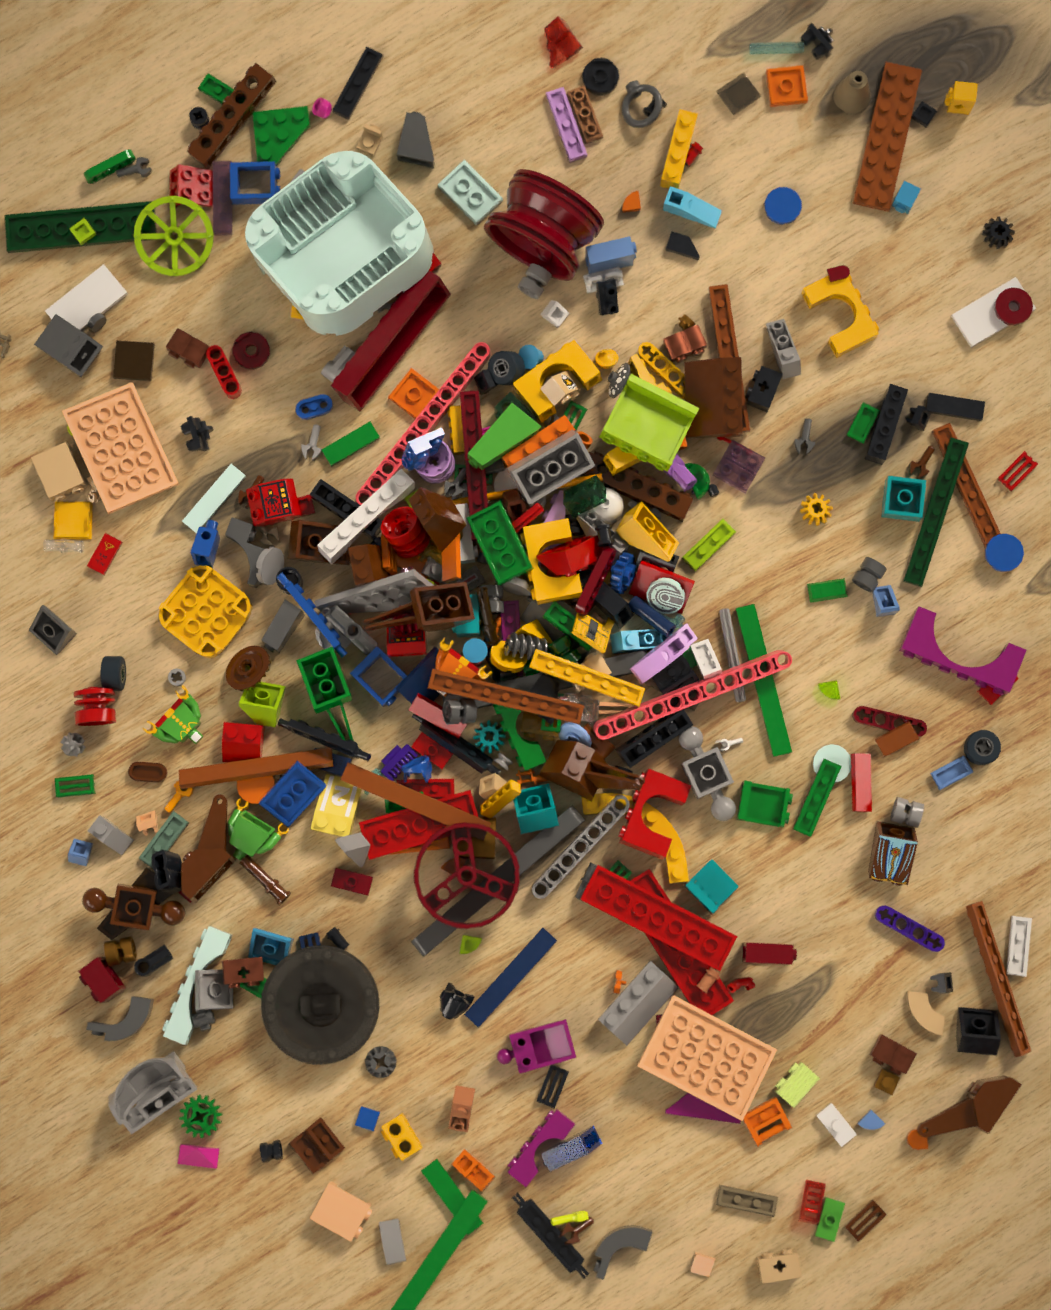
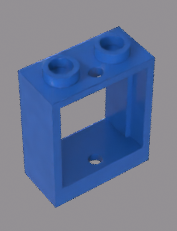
M275 161L230 163V199L233 205L263 204L280 191V186H277V179H280V168H277ZM240 171H270L271 193L240 194Z
M377 646L350 674L385 707L386 705L390 706L397 699L395 696L399 692L396 690V687L382 699L361 676L380 657L403 680L407 675Z

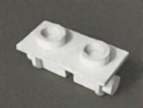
M620 267L583 275L587 294L597 292L596 282L606 281L611 278L616 280V287L624 285Z

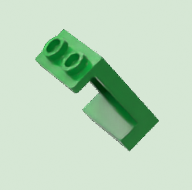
M744 780L736 820L783 828L789 822L790 813L787 812V807L792 803L793 794L790 793L789 788L762 785Z

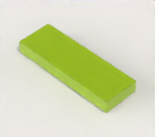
M722 519L682 559L695 572L736 531Z

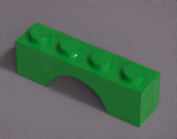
M493 704L496 714H501L503 721L500 723L504 732L508 731L511 738L508 739L511 749H516L518 756L515 758L519 767L523 766L526 771L545 763L546 759L539 742L528 741L522 738L516 730V720L522 711Z

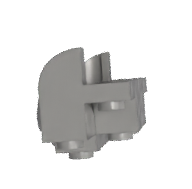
M173 1051L166 1057L149 1059L132 1068L122 1078L115 1092L109 1095V1108L119 1125L124 1124L129 1132L133 1134L196 1091L197 1086L186 1073L184 1063Z

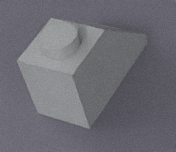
M100 815L88 830L93 836L121 855L124 854L134 841L116 825Z

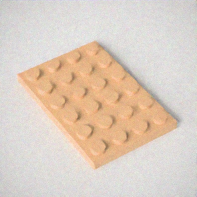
M133 382L62 411L108 514L179 485Z
M672 995L637 1066L743 1121L777 1049Z

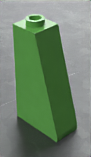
M511 403L468 452V462L476 469L478 467L481 470L487 468L540 432L541 425L515 404Z

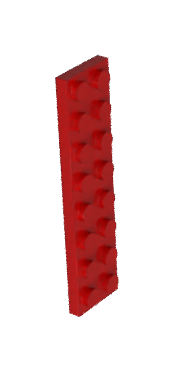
M597 865L580 899L718 971H721L738 937Z
M650 869L631 880V882L670 901ZM645 933L689 1004L713 1015L734 1001L720 978L715 980L707 993L696 986L706 974V969L709 970L710 966Z

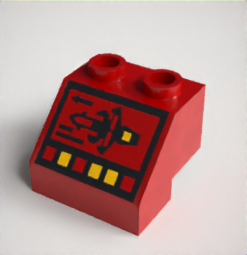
M293 479L270 481L246 489L253 526H272L301 515Z
M394 626L387 627L388 657L427 655L426 631L419 629L418 632L413 631L410 634L409 632L402 633V631H397Z

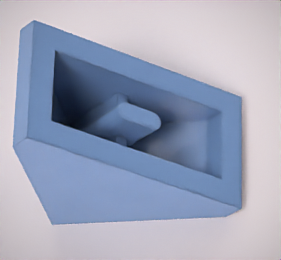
M891 585L875 588L873 599L877 617L894 615L900 611Z

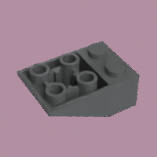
M55 314L34 344L80 378L83 377L103 349L101 344L57 314Z

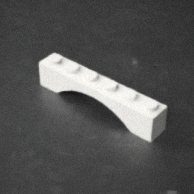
M400 469L318 544V551L333 564L371 523L409 495L415 489V482Z

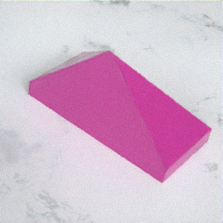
M180 1144L178 1164L217 1169L220 1148Z

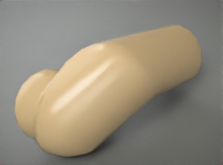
M89 476L87 480L92 488L90 494H88V500L96 503L101 497L92 477Z

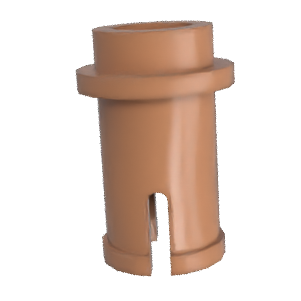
M712 967L709 970L706 969V974L696 985L705 993L708 992L715 980L719 979L720 973Z

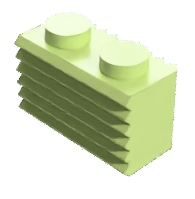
M795 1062L788 1070L790 1074L786 1079L782 1077L775 1085L777 1087L775 1092L793 1108L797 1106L820 1079L802 1062H799V1064Z

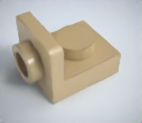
M365 124L363 127L364 132L356 148L374 157L383 139V134L378 126Z

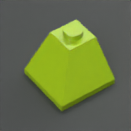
M258 682L255 688L250 687L249 691L244 689L239 701V707L256 724L276 728L280 717L285 686Z

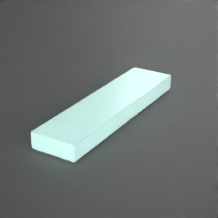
M230 464L182 522L197 534L198 528L206 525L207 520L211 519L246 478V475Z

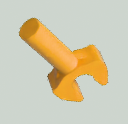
M179 781L174 784L176 793L164 809L171 813L182 797H191L194 787L182 791L179 787Z

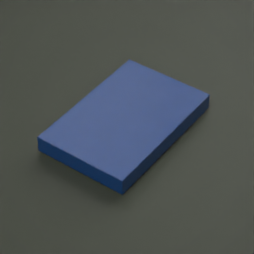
M296 761L259 801V804L289 828L326 788L327 784L299 761Z

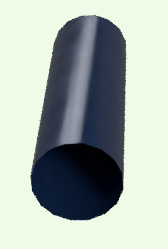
M634 596L630 600L629 606L632 612L665 637H669L674 632L676 625L638 596Z

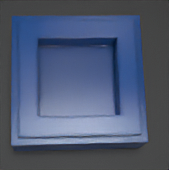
M361 1106L355 1125L374 1131L380 1112Z

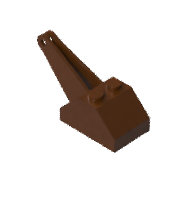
M467 582L413 588L409 591L412 602L375 617L365 619L363 624L368 625L364 627L365 631H372L380 628L417 623L418 629L432 632L469 623L475 619ZM411 611L415 613V616L381 622Z
M557 740L540 773L541 777L591 802L597 789L641 790L642 784L645 782V779L640 775L608 765L596 750L578 741Z
M221 794L213 798L197 850L189 851L184 856V862L181 864L182 893L194 903H197L236 861L226 852L228 801Z
M1005 1075L972 1082L967 1088L968 1094L965 1099L920 1123L917 1126V1132L922 1137H930L976 1127L989 1134L1022 1084L1012 1077ZM924 1127L927 1128L926 1132L922 1131Z

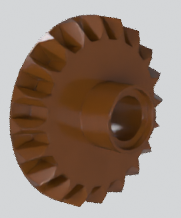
M249 646L237 652L230 660L226 669L227 683L233 689L240 691L244 689L249 691L250 687L255 688L256 683H261V679L266 677L265 673L269 671L268 666L271 662L269 661L270 656L268 652L260 646Z

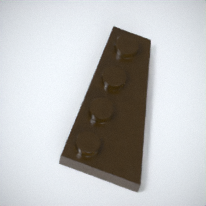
M146 867L132 886L156 889L155 904L160 905L173 894L159 891L155 886V873ZM111 910L97 929L113 940L129 927L110 924Z

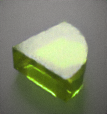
M837 680L817 684L821 693L832 700H840Z

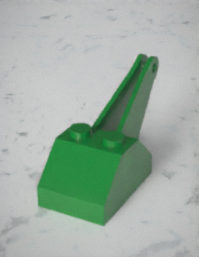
M333 647L296 660L316 714L327 710L341 739L346 740L331 709L340 705L350 740L354 741L343 706L344 703L353 699Z

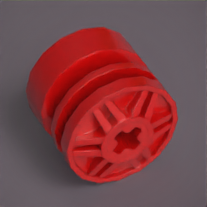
M398 507L385 516L381 524L382 534L400 557H414L424 551L430 542L431 537L411 507Z
M88 687L73 692L74 698H83L74 701V705L83 707L82 710L75 712V725L99 726L116 723V710L107 708V705L115 703V699L106 698L115 695L114 689Z

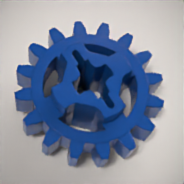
M623 552L619 556V560L611 568V588L618 594H624L630 583L634 581L636 565L633 554Z

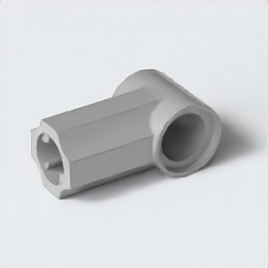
M344 345L333 361H329L325 365L321 374L333 382L334 378L344 369L345 364L355 355V352Z

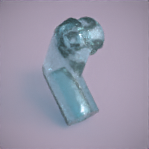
M660 613L674 623L676 628L682 627L685 622V618L680 614L676 615L675 618H670L666 614Z

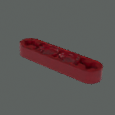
M605 546L580 595L575 612L584 616L588 614L615 559L616 549Z
M859 706L852 713L853 720L862 725L891 731L895 729L894 721L902 719L904 723L911 721L912 726L920 724V728H923V731L917 734L918 737H922L927 732L926 723L919 719L866 706ZM864 710L865 715H871V712H874L871 717V723L868 722L870 718L864 717L860 720L856 713ZM876 715H884L885 723L883 725L876 723Z

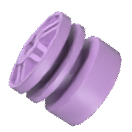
M442 441L439 451L435 455L428 457L423 468L416 470L425 481L441 483L452 476L455 470V458L448 445ZM433 460L437 461L438 464L434 466Z

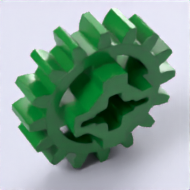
M201 1094L197 1095V1100L191 1097V1103L184 1102L186 1109H180L184 1116L179 1117V1120H184L181 1127L188 1128L187 1134L192 1131L194 1138L198 1134H200L201 1138H204L205 1133L208 1136L212 1135L211 1129L214 1131L218 1130L216 1124L222 1123L218 1117L223 1115V1113L217 1111L221 1106L214 1105L216 1099L209 1101V1095L202 1099ZM199 1103L207 1104L210 1108H204ZM192 1107L193 1113L191 1118L188 1119L189 1110ZM208 1112V1114H206L205 1117H203V1120L197 1119L194 1121V1119L197 1118L199 1113L201 1114ZM211 1114H213V1122L210 1125L209 1119ZM192 1125H200L201 1129H196Z

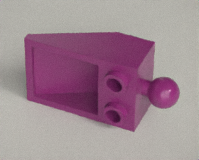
M566 1019L510 1033L509 1037L513 1050L510 1051L504 1048L497 1053V1060L501 1064H508L512 1058H515L519 1073L577 1058ZM520 1038L525 1040L523 1046H519L517 1043ZM529 1058L530 1064L524 1065L523 1059Z

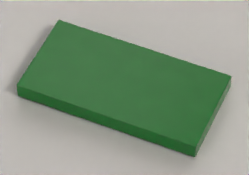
M501 501L466 518L499 586L534 569Z

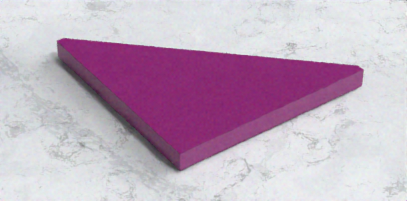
M689 1093L665 1110L666 1114L741 1124V1120Z

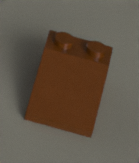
M305 520L291 521L288 559L331 564L318 551V544L338 525ZM347 550L333 564L349 565V551Z

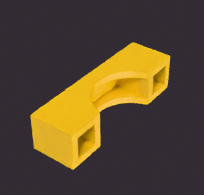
M679 110L660 187L669 189L671 186L679 189L697 121V113Z

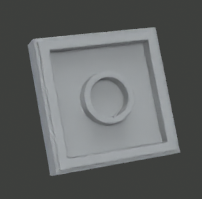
M195 970V1010L233 1009V988H228V984L224 985L223 970Z

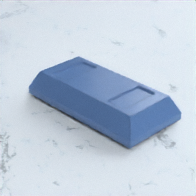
M962 756L930 774L938 789L941 790L973 773V770L965 756Z

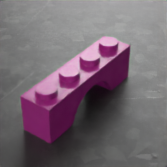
M557 1108L555 1111H549L544 1118L546 1120L545 1124L542 1127L539 1125L532 1133L534 1138L531 1142L526 1141L520 1148L522 1152L518 1158L514 1156L507 1165L509 1167L508 1173L525 1187L528 1186L538 1173L534 1160L537 1147L548 1139L564 1140L575 1126V1123Z

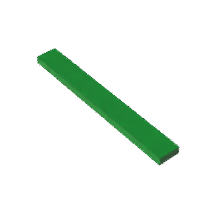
M755 604L736 608L748 661L767 654ZM762 662L760 670L764 671L767 669V662ZM773 674L754 681L772 755L776 757L792 753Z
M472 1189L391 1310L416 1309L488 1203L486 1198Z

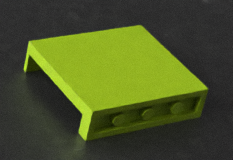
M631 374L599 437L605 443L614 444L620 447L623 452L631 453L637 456L639 460L653 464L658 470L668 472L699 408Z

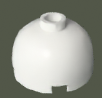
M598 488L588 497L586 510L588 509L589 512L596 514V521L601 520L605 524H614L622 516L624 510L623 499L612 488Z

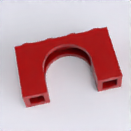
M648 768L645 773L641 772L640 774L645 779V782L642 784L641 790H635L631 799V801H634L633 806L626 812L625 819H627L625 826L621 827L618 837H621L619 843L662 860L668 853L672 839L647 828L642 819L643 805L648 799L662 798L682 806L686 803L692 785Z

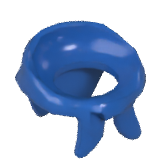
M427 755L415 758L401 767L404 773V783H406L407 777H410V773H422L426 783L432 778V764Z

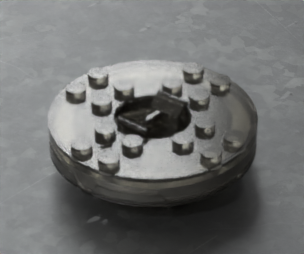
M328 945L309 946L299 949L282 959L267 978L261 998L263 1023L274 1044L289 1057L313 1065L336 1063L356 1053L373 1033L380 1011L379 991L371 971L352 953L342 948Z

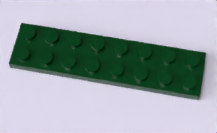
M152 201L4 215L7 252L17 253L134 242L136 220L141 211ZM148 215L143 222L141 234L157 233L156 222ZM85 218L97 235L81 245L69 228ZM141 239V241H144V240H155V239Z

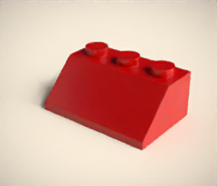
M598 535L574 538L572 539L573 541L561 543L536 555L538 561L556 575L565 574L566 577L576 575V571L588 569V565H595L604 548L597 546L599 542Z

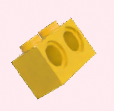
M403 1113L381 1126L383 1129L381 1134L386 1142L388 1140L393 1146L391 1151L396 1159L400 1157L402 1161L422 1149L421 1142ZM392 1124L400 1126L401 1132L399 1134H393L390 1131ZM403 1141H408L411 1144V1149L407 1152L400 1148V1144Z

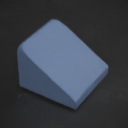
M74 839L68 852V861L87 866L93 843Z

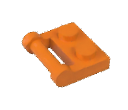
M776 1097L751 1109L743 1119L757 1147L762 1145L763 1141L785 1129L788 1131L792 1128ZM781 1119V1123L758 1135V1130Z

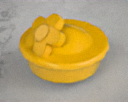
M603 349L595 356L596 363L603 369L613 368L619 359L618 354L611 349Z

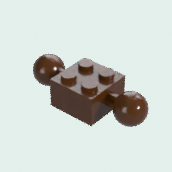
M118 883L115 897L107 896L100 888H90L82 897V904L89 912L97 913L104 908L113 909L110 921L112 925L150 930L152 916L161 917L165 924L171 926L180 924L185 917V908L178 901H168L164 905L155 904L156 889Z

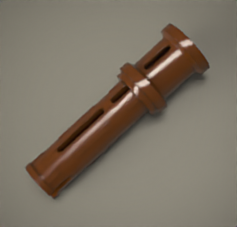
M246 855L239 864L265 888L264 890L267 894H270L277 900L278 905H281L290 896L291 892L286 891L279 884L278 880L271 878L249 855Z

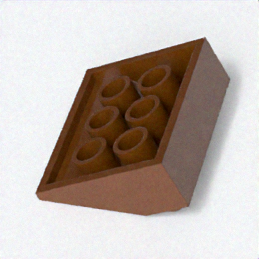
M741 357L684 362L685 401L699 408L685 437H743Z

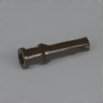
M482 587V592L481 588L475 590L482 620L480 629L483 631V642H485L486 646H493L500 643V638L497 637L496 633L497 623L493 620L488 588Z

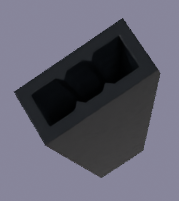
M589 568L576 571L580 577L582 591L592 573ZM603 582L594 603L605 615L614 620L615 624L621 629L634 614L629 604Z

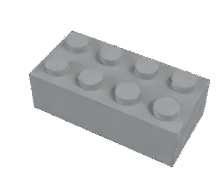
M570 430L506 469L523 500L530 505L593 468L595 464L579 434L574 430Z

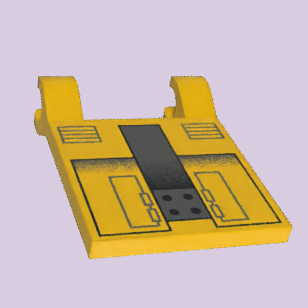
M577 613L572 634L604 654L615 621L608 617L606 623L601 624L589 615L584 616Z

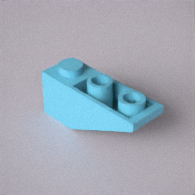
M671 186L663 206V211L715 229L722 210L700 198Z
M656 629L619 631L610 635L612 654L652 650L668 637H665Z

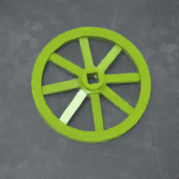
M166 196L152 201L141 211L135 223L134 243L139 256L147 266L164 275L181 276L195 271L204 264L213 247L214 233L208 215L198 204L184 197ZM170 203L171 227L166 225L152 210L162 204ZM176 203L184 204L194 210L179 227H177ZM147 215L165 233L141 234L142 225ZM199 215L204 222L206 233H183L184 229ZM173 232L178 234L176 240L171 238ZM141 239H165L166 241L149 258L143 248ZM183 239H207L202 255L199 257ZM169 245H172V269L164 268L154 262ZM178 245L196 262L188 267L178 269Z

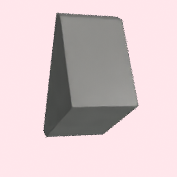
M361 832L339 837L335 840L344 853L358 866H364L371 845Z

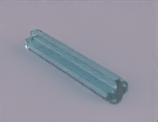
M804 42L750 43L749 52L750 54L803 53Z

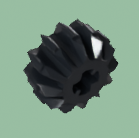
M1000 216L996 218V221L991 218L989 223H985L983 226L985 230H983L982 235L986 236L984 242H991L989 248L994 244L996 249H1000L1001 245L1005 248L1008 246V242H1012V236L1015 234V231L1011 229L1013 223L1007 224V218L1001 221ZM998 230V231H1000L999 233H1002V234H1001V235H997V233H995V231Z

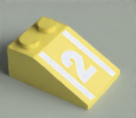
M326 774L324 783L327 785L320 793L311 830L340 837L351 835L362 789L341 781V777Z

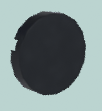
M595 58L584 67L582 73L583 84L592 94L607 95L618 85L619 70L611 60Z

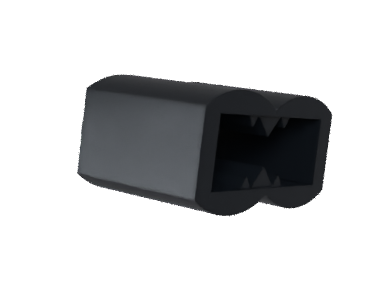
M163 849L152 854L151 862L152 868L155 871L154 881L156 888L159 891L170 894L182 891V861L179 854Z

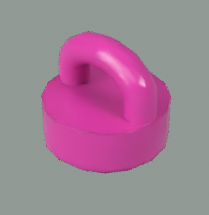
M318 98L312 107L313 114L323 119L327 118L331 113V103L324 98Z

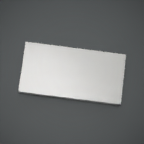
M103 264L45 310V312L51 319L57 314L82 331L88 326V322L93 315L97 313L104 314L128 295V293Z
M1016 277L951 315L970 347L977 345L1009 326L1001 319L999 320L994 306L998 295L1005 289L1020 288L1024 290ZM1011 302L1009 303V308L1012 311H1017L1018 305Z

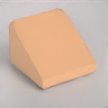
M695 1252L690 1272L710 1277L715 1258Z

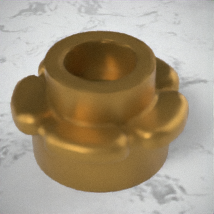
M685 314L678 318L680 321L678 325L683 330L695 325V322Z

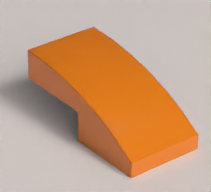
M465 1149L452 1163L481 1192L495 1179V1176Z

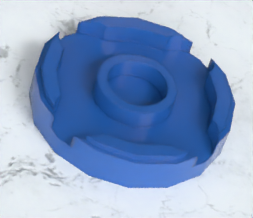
M778 187L772 190L767 195L764 203L765 213L772 222L779 225L794 222L799 217L802 209V201L799 194L788 187Z
M998 534L986 545L985 559L996 571L1009 572L1017 568L1023 560V546L1020 540L1013 535Z

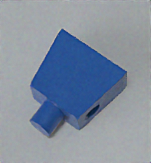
M207 520L206 527L200 526L198 528L190 552L195 565H207L211 568L214 566L220 543V536L217 531L218 522L214 520Z

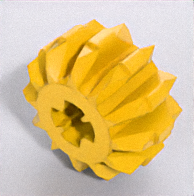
M816 493L813 494L812 498L806 496L807 502L802 501L801 503L804 508L800 509V513H806L802 519L806 520L809 518V525L813 521H815L816 526L820 525V521L825 524L827 522L826 518L832 516L828 511H831L833 507L827 506L830 503L829 499L823 501V494L819 499ZM815 506L819 507L817 513H814Z

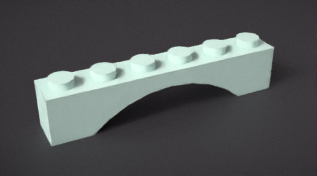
M212 926L204 929L200 938L203 940L202 944L196 948L193 954V958H195L192 966L189 965L185 976H187L185 984H181L178 990L180 997L171 1007L170 1013H172L170 1021L166 1020L162 1031L165 1032L163 1037L183 1045L188 1044L195 1028L192 1019L195 970H205L216 958L225 954L232 939V934Z

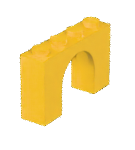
M850 274L846 279L831 283L829 277L826 276L804 287L801 292L809 309L832 299L842 300L851 307L854 313L853 324L849 328L831 336L828 340V344L836 358L876 339L879 334V327L875 321L872 322L869 316V308L867 305H863L860 300L861 294L857 288L854 289Z
M575 340L564 344L555 354H550L545 361L537 364L536 367L513 382L515 391L540 423H543L556 413L555 406L540 389L548 376L558 371L570 370L587 391L602 381L600 371Z
M568 518L523 527L524 533H520L522 545L526 544L527 551L525 552L534 568L527 572L529 582L533 581L534 588L531 589L532 599L537 600V604L540 605L580 597L582 587L579 574L570 577H549L540 570L536 555L541 554L545 548L551 545L573 541Z

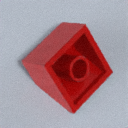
M224 722L222 762L228 763L261 758L265 727L262 725Z

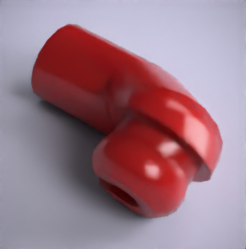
M751 977L737 978L727 985V990L730 993H734L739 988L745 986L746 990L749 991L755 987L754 979Z

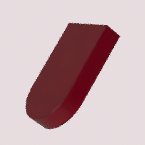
M845 265L827 269L830 283L846 279L850 274V269Z

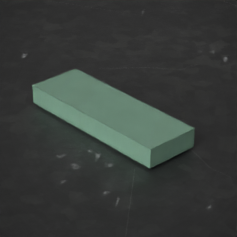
M173 811L139 856V859L152 868V854L162 849L169 851L190 822Z

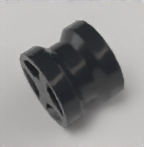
M195 107L190 111L189 119L194 128L201 130L203 126L208 125L210 122L204 108Z

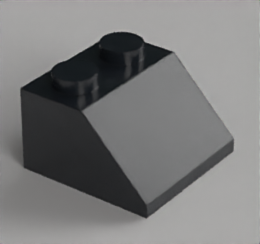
M958 1007L956 1028L957 1052L997 1056L1001 1042L998 1011Z

